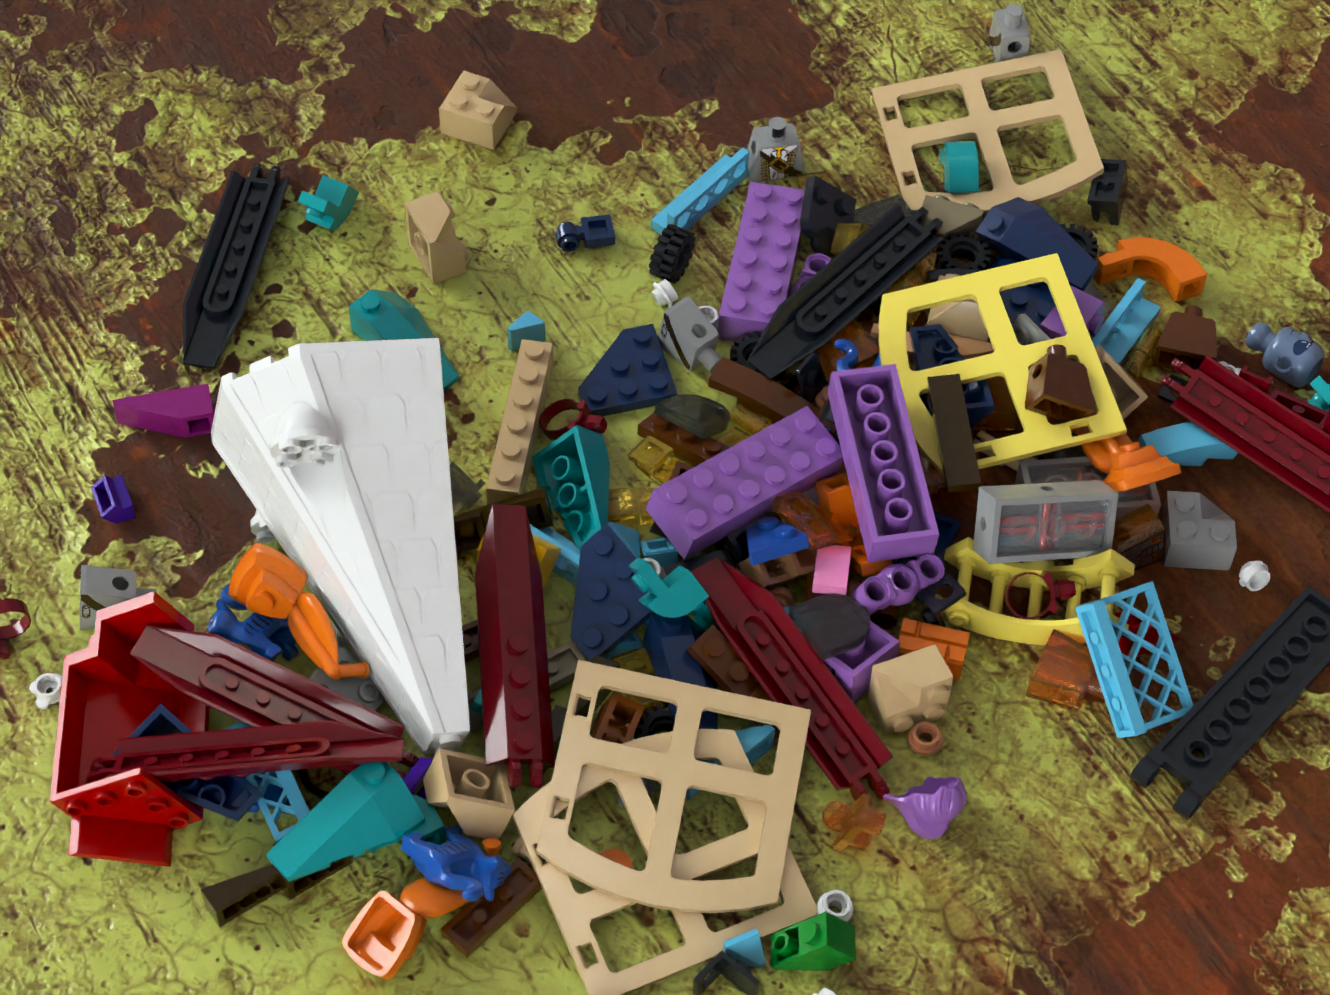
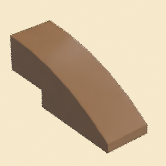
M830 533L809 538V548L754 566L750 565V558L738 564L744 575L768 590L775 586L785 585L806 578L809 572L815 571L818 543L835 545V542Z

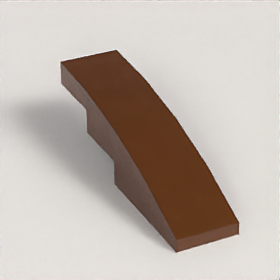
M724 357L721 358L709 377L708 387L736 397L737 406L764 416L765 425L767 426L775 424L806 406L811 409L815 416L820 411L813 404L781 384L769 380L764 375Z

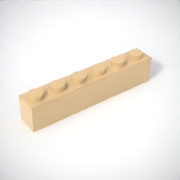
M521 340L486 486L487 505L525 493L540 428L539 419L544 410L553 371V343Z

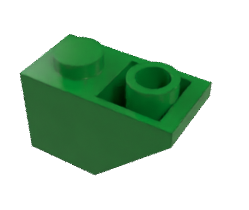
M823 912L771 934L772 968L776 970L829 971L856 960L855 926L828 912Z

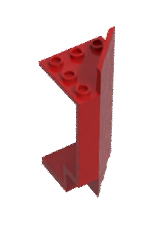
M155 591L96 611L94 636L89 637L88 648L64 656L50 803L62 810L66 815L72 817L68 856L171 867L173 829L184 828L188 824L203 820V807L184 800L141 767L86 784V777L90 772L92 761L99 757L111 756L119 748V740L121 738H128L160 703L192 732L208 731L209 706L183 694L130 656L132 649L147 625L194 631V624Z

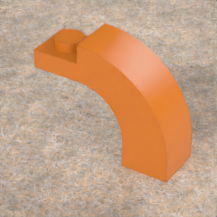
M1136 237L1119 240L1116 252L1106 253L1098 257L1097 263L1100 267L1093 276L1099 286L1129 276L1148 277L1159 282L1176 303L1201 295L1207 273L1200 263L1184 249L1163 240Z
M842 473L816 481L818 501L827 533H831L835 545L851 547L849 574L852 576L859 573L862 577L875 576L886 566L891 565L892 560L868 563L847 474Z

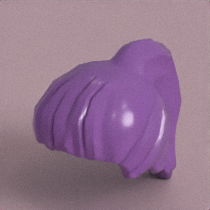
M928 777L923 785L909 788L903 795L885 794L883 799L894 804L899 809L907 824L915 833L922 838L932 840L941 837L948 829L950 821L962 811L966 804L967 791L963 781L958 777Z

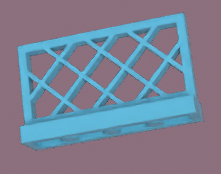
M1153 581L1075 607L1117 738L1143 734L1151 728L1183 717L1193 707ZM1142 592L1145 593L1148 602L1145 614L1133 607L1137 595ZM1114 603L1123 609L1118 623L1110 620L1106 605ZM1130 614L1142 620L1137 635L1124 628ZM1149 625L1157 629L1159 638L1156 646L1144 640ZM1121 635L1133 641L1128 656L1121 653L1118 644ZM1141 646L1153 653L1147 668L1135 661ZM1159 658L1164 659L1168 663L1170 670L1166 679L1154 672ZM1132 667L1144 674L1139 689L1132 686L1129 678ZM1151 679L1163 685L1158 701L1146 694ZM1170 690L1178 694L1182 706L1181 709L1174 711L1165 705ZM1143 700L1155 707L1151 719L1146 722L1143 721L1140 712Z

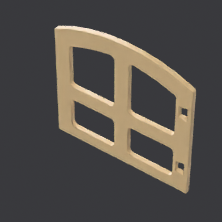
M1061 49L871 88L872 97L907 214H914L922 207L926 195L933 197L941 195L959 204L972 203L978 206L979 209L984 210V215H987L993 206L1017 197L1037 205L1077 189L1104 173L1101 158ZM1039 71L1046 74L1054 98L996 111L989 108L982 87L983 83ZM952 89H960L962 91L969 113L967 117L914 128L905 127L898 106L900 100ZM895 111L897 119L887 121L885 112ZM1052 120H1061L1076 161L1041 178L1020 185L1015 184L998 132ZM970 137L976 138L993 189L991 191L971 193L926 192L923 189L912 151L917 148ZM914 175L916 183L907 186L904 177Z
M578 660L536 854L560 871L592 888L617 898L649 907L679 912L724 913L777 905L811 710ZM601 689H608L673 703L677 708L669 750L661 753L593 738L590 735V727L598 692ZM579 697L591 701L587 717L575 716ZM705 711H711L777 726L780 734L773 773L763 775L698 761L694 757V750L701 714ZM591 766L652 779L661 784V792L644 870L637 871L593 852L569 837L568 829L580 773L583 767ZM693 788L759 802L765 806V818L753 876L726 880H681L672 877L671 868L686 791ZM556 799L569 802L565 820L553 818Z
M698 730L694 757L698 761H717L721 766L754 772L735 730ZM673 731L641 737L622 744L665 753L669 750ZM591 766L583 767L574 803L607 782L615 784L648 857L656 810L641 777ZM551 781L535 792L512 816L588 995L629 994L714 959L721 950L723 951L724 941L757 929L760 939H763L775 932L818 915L817 905L789 846H787L779 892L783 900L782 906L718 932H712L708 928L702 913L671 910L685 944L637 965L613 973L606 965L591 930L590 923L636 903L617 898L597 889L579 894L575 892L567 874L549 862L543 865L540 856L536 854L535 846L538 844ZM735 798L748 828L681 855L674 853L671 868L672 877L681 880H697L758 856L766 812L765 806L759 802ZM556 799L553 818L558 817L568 808L569 802ZM591 945L598 963L587 968L579 948Z

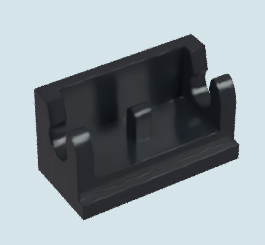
M1101 159L1104 173L1092 180L1087 204L1091 205V216L1095 222H1098L1099 212H1106L1109 215L1110 225H1119L1128 185L1126 160Z

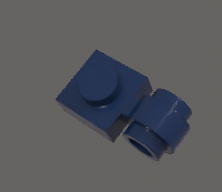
M610 214L580 218V226L574 225L572 222H563L557 227L555 232L558 246L566 252L576 250L582 240H584L585 248L615 245L616 237Z

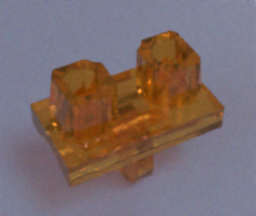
M863 793L851 807L841 801H831L825 806L822 811L824 824L830 830L840 832V836L832 844L833 849L842 852L849 844L864 850L869 845L872 835L877 837L882 832L886 813L871 807L872 796Z

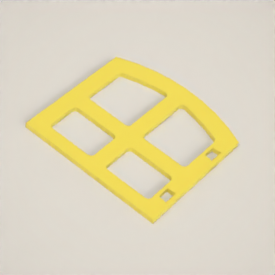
M1057 253L882 295L879 314L881 366L896 364L916 445L926 459L943 476L934 421L920 398V395L928 393L927 377L960 374L962 384L1001 376L1005 379L1024 431L1019 434L974 444L975 452L991 449L993 454L991 457L977 460L978 469L1126 434L1127 428ZM1045 282L1049 287L1067 334L1029 345H1020L1015 336L1000 292L1033 283ZM966 299L975 300L994 352L933 368L912 371L909 368L906 344L907 315L911 312ZM1052 345L1065 346L1067 359H1075L1087 368L1094 405L1097 410L1096 415L1052 425L1048 422L1045 415L1025 409L1029 369L1047 354L1048 347ZM1088 426L1090 433L1072 437L1071 429Z

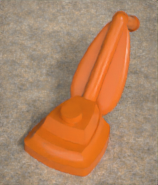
M1095 409L1088 417L1096 415L1097 410ZM1088 426L1071 429V432L1077 434V436L1090 433ZM1126 434L1081 445L1092 465L1099 471L1108 474L1103 483L1115 491L1129 490L1182 473L1179 463L1170 461L1167 456H1160L1153 445L1140 447L1139 442H1132Z
M261 543L253 544L242 556L234 570L229 585V596L255 613L279 619H286L288 617L290 632L299 647L330 678L334 680L349 677L367 678L370 669L365 661L338 664V644L328 614L315 595L310 592H302L308 579L306 571L279 551Z
M495 838L485 839L483 841L484 853L489 856H499L500 840ZM425 877L408 884L403 889L400 899L386 891H381L363 907L353 920L343 937L342 944L350 957L360 967L383 979L390 980L400 969L404 961L410 960L424 932L427 921L425 918L442 916L461 907L468 901L462 898L463 891L431 884Z

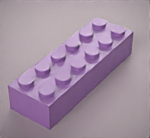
M750 181L719 312L718 339L735 342L737 339L742 341V335L747 334L749 338H752V332H757L758 337H761L778 306L789 297L803 236L800 217L804 189Z
M896 364L831 372L827 393L868 563L934 554L939 531Z
M806 406L653 489L646 511L685 560L764 513L776 509L815 487L816 481L836 475L844 461L841 447L811 409Z

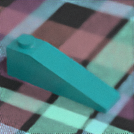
M371 289L349 305L351 330L365 341L435 338L418 309L395 292ZM440 346L444 392L459 380V375Z
M576 425L533 455L532 460L540 488L546 487L547 493L552 500L550 504L555 511L560 512L565 520V528L581 551V545L608 524L610 461L603 435Z
M387 762L361 764L350 772L266 854V857L283 877L290 882L326 869L334 861L353 855V858L364 855V850L381 844L388 846L397 843L403 838V834L411 833L426 820L401 776Z

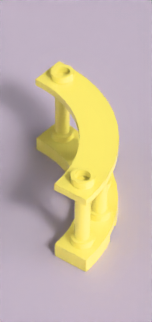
M967 537L946 548L944 560L958 568L957 582L965 589L966 596L942 611L940 615L953 626L962 627L978 634L1001 640L1033 645L1086 643L1075 607L1080 605L1081 592L1085 589L1101 586L1100 599L1115 594L1116 583L1134 576L1135 564L1113 549L1089 557L1074 559L1073 565L1055 566L1054 561L1050 560L989 564L973 550L974 540ZM1043 570H1047L1052 574L1054 584H1056V580L1065 579L1075 583L1076 595L1067 599L1064 620H1040V617L1036 619H1022L1002 615L1005 587L1015 575L1023 572H1034L1040 575ZM972 574L989 580L992 583L989 610L968 602ZM1025 574L1018 577L1012 582L1011 586L1030 589L1027 617L1040 614L1043 592L1049 591L1047 584L1041 577L1034 574ZM1114 603L1106 605L1110 620L1118 623L1119 618L1112 614ZM1126 623L1124 628L1129 630V625Z

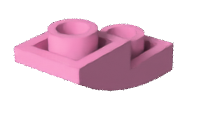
M818 543L812 592L846 596L851 547Z

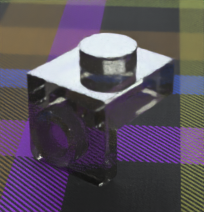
M452 461L449 464L453 511L457 513L464 505L470 509L483 496L479 490L486 483L480 479L475 484Z

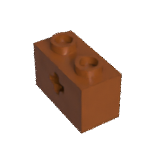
M614 691L602 704L590 735L596 739L619 744L631 741L645 706Z

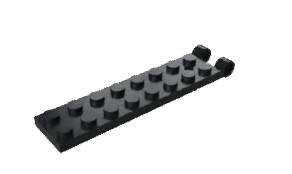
M1308 586L1159 743L1139 761L1133 769L1130 778L1143 788H1147L1162 768L1188 787L1176 800L1172 809L1186 820H1189L1212 791L1330 665V600ZM1199 751L1203 754L1204 758H1196L1191 753Z

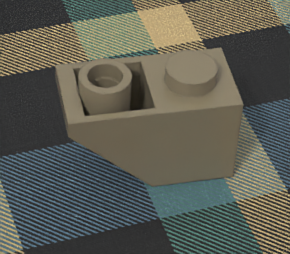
M926 195L922 207L929 212L926 219L920 225L925 228L931 221L938 218L943 222V225L933 237H946L948 239L949 234L954 233L955 237H958L959 232H964V236L978 229L984 220V210L979 209L978 206L972 203L959 204L941 195H935L934 197Z

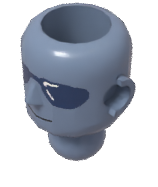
M1256 323L1245 340L1249 349L1254 351L1260 350L1264 353L1262 362L1265 370L1296 388L1306 386L1313 379L1325 357L1324 349L1321 345L1310 339L1306 332L1300 333L1292 327H1284L1275 334L1266 323Z

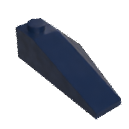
M1020 197L993 206L976 230L978 236L983 239V243L987 242L990 250L1017 262L1057 253L1070 286L1082 291L1085 290L1100 267L1041 206Z
M941 324L909 328L916 371L965 360L958 352L957 344ZM985 379L962 384L971 429L994 411L991 391ZM928 393L920 395L922 402L932 416Z
M651 613L643 638L644 647L657 677L718 690V684L686 650L705 632L687 614L681 617L668 618ZM668 702L675 719L677 708L673 703ZM711 711L703 712L699 729H718V713Z
M160 703L128 738L191 733L192 731ZM119 748L111 756H117ZM235 775L216 776L209 780H201L199 778L181 779L173 783L160 781L184 800L237 822L263 796L244 777H237Z

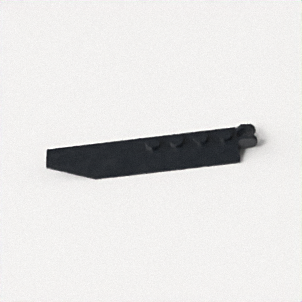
M255 163L249 177L247 176L246 179L236 171H231L183 302V365L214 369L244 314L290 182V178L279 182L281 169L278 166L271 168L267 179L262 178L263 169L261 164Z
M897 203L778 306L747 362L769 380H772L809 356L811 352H815L826 345L944 240L943 237H933L940 230L943 222L935 218L924 228L920 223L926 219L929 212L927 209L921 207L910 217H906L901 206Z

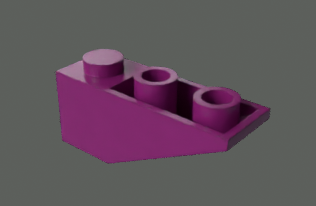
M208 384L192 385L185 388L112 400L118 424L183 438L211 434L214 410Z

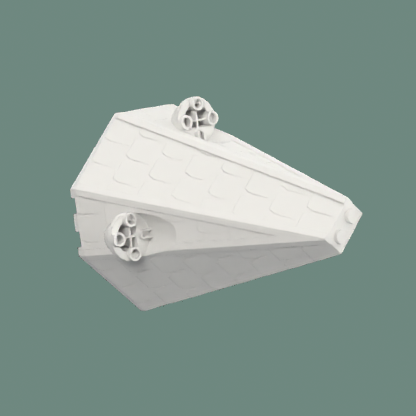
M439 338L297 344L288 348L289 357L275 362V358L269 356L250 364V373L244 376L236 377V374L233 372L222 376L211 429L212 444L256 508L255 516L250 520L251 532L256 535L257 542L271 543L277 539L288 557L308 574L307 585L322 603L326 613L359 662L365 661L368 663L370 678L401 724L405 725V730L422 754L435 753L436 755L439 748L454 752L459 751L470 732Z

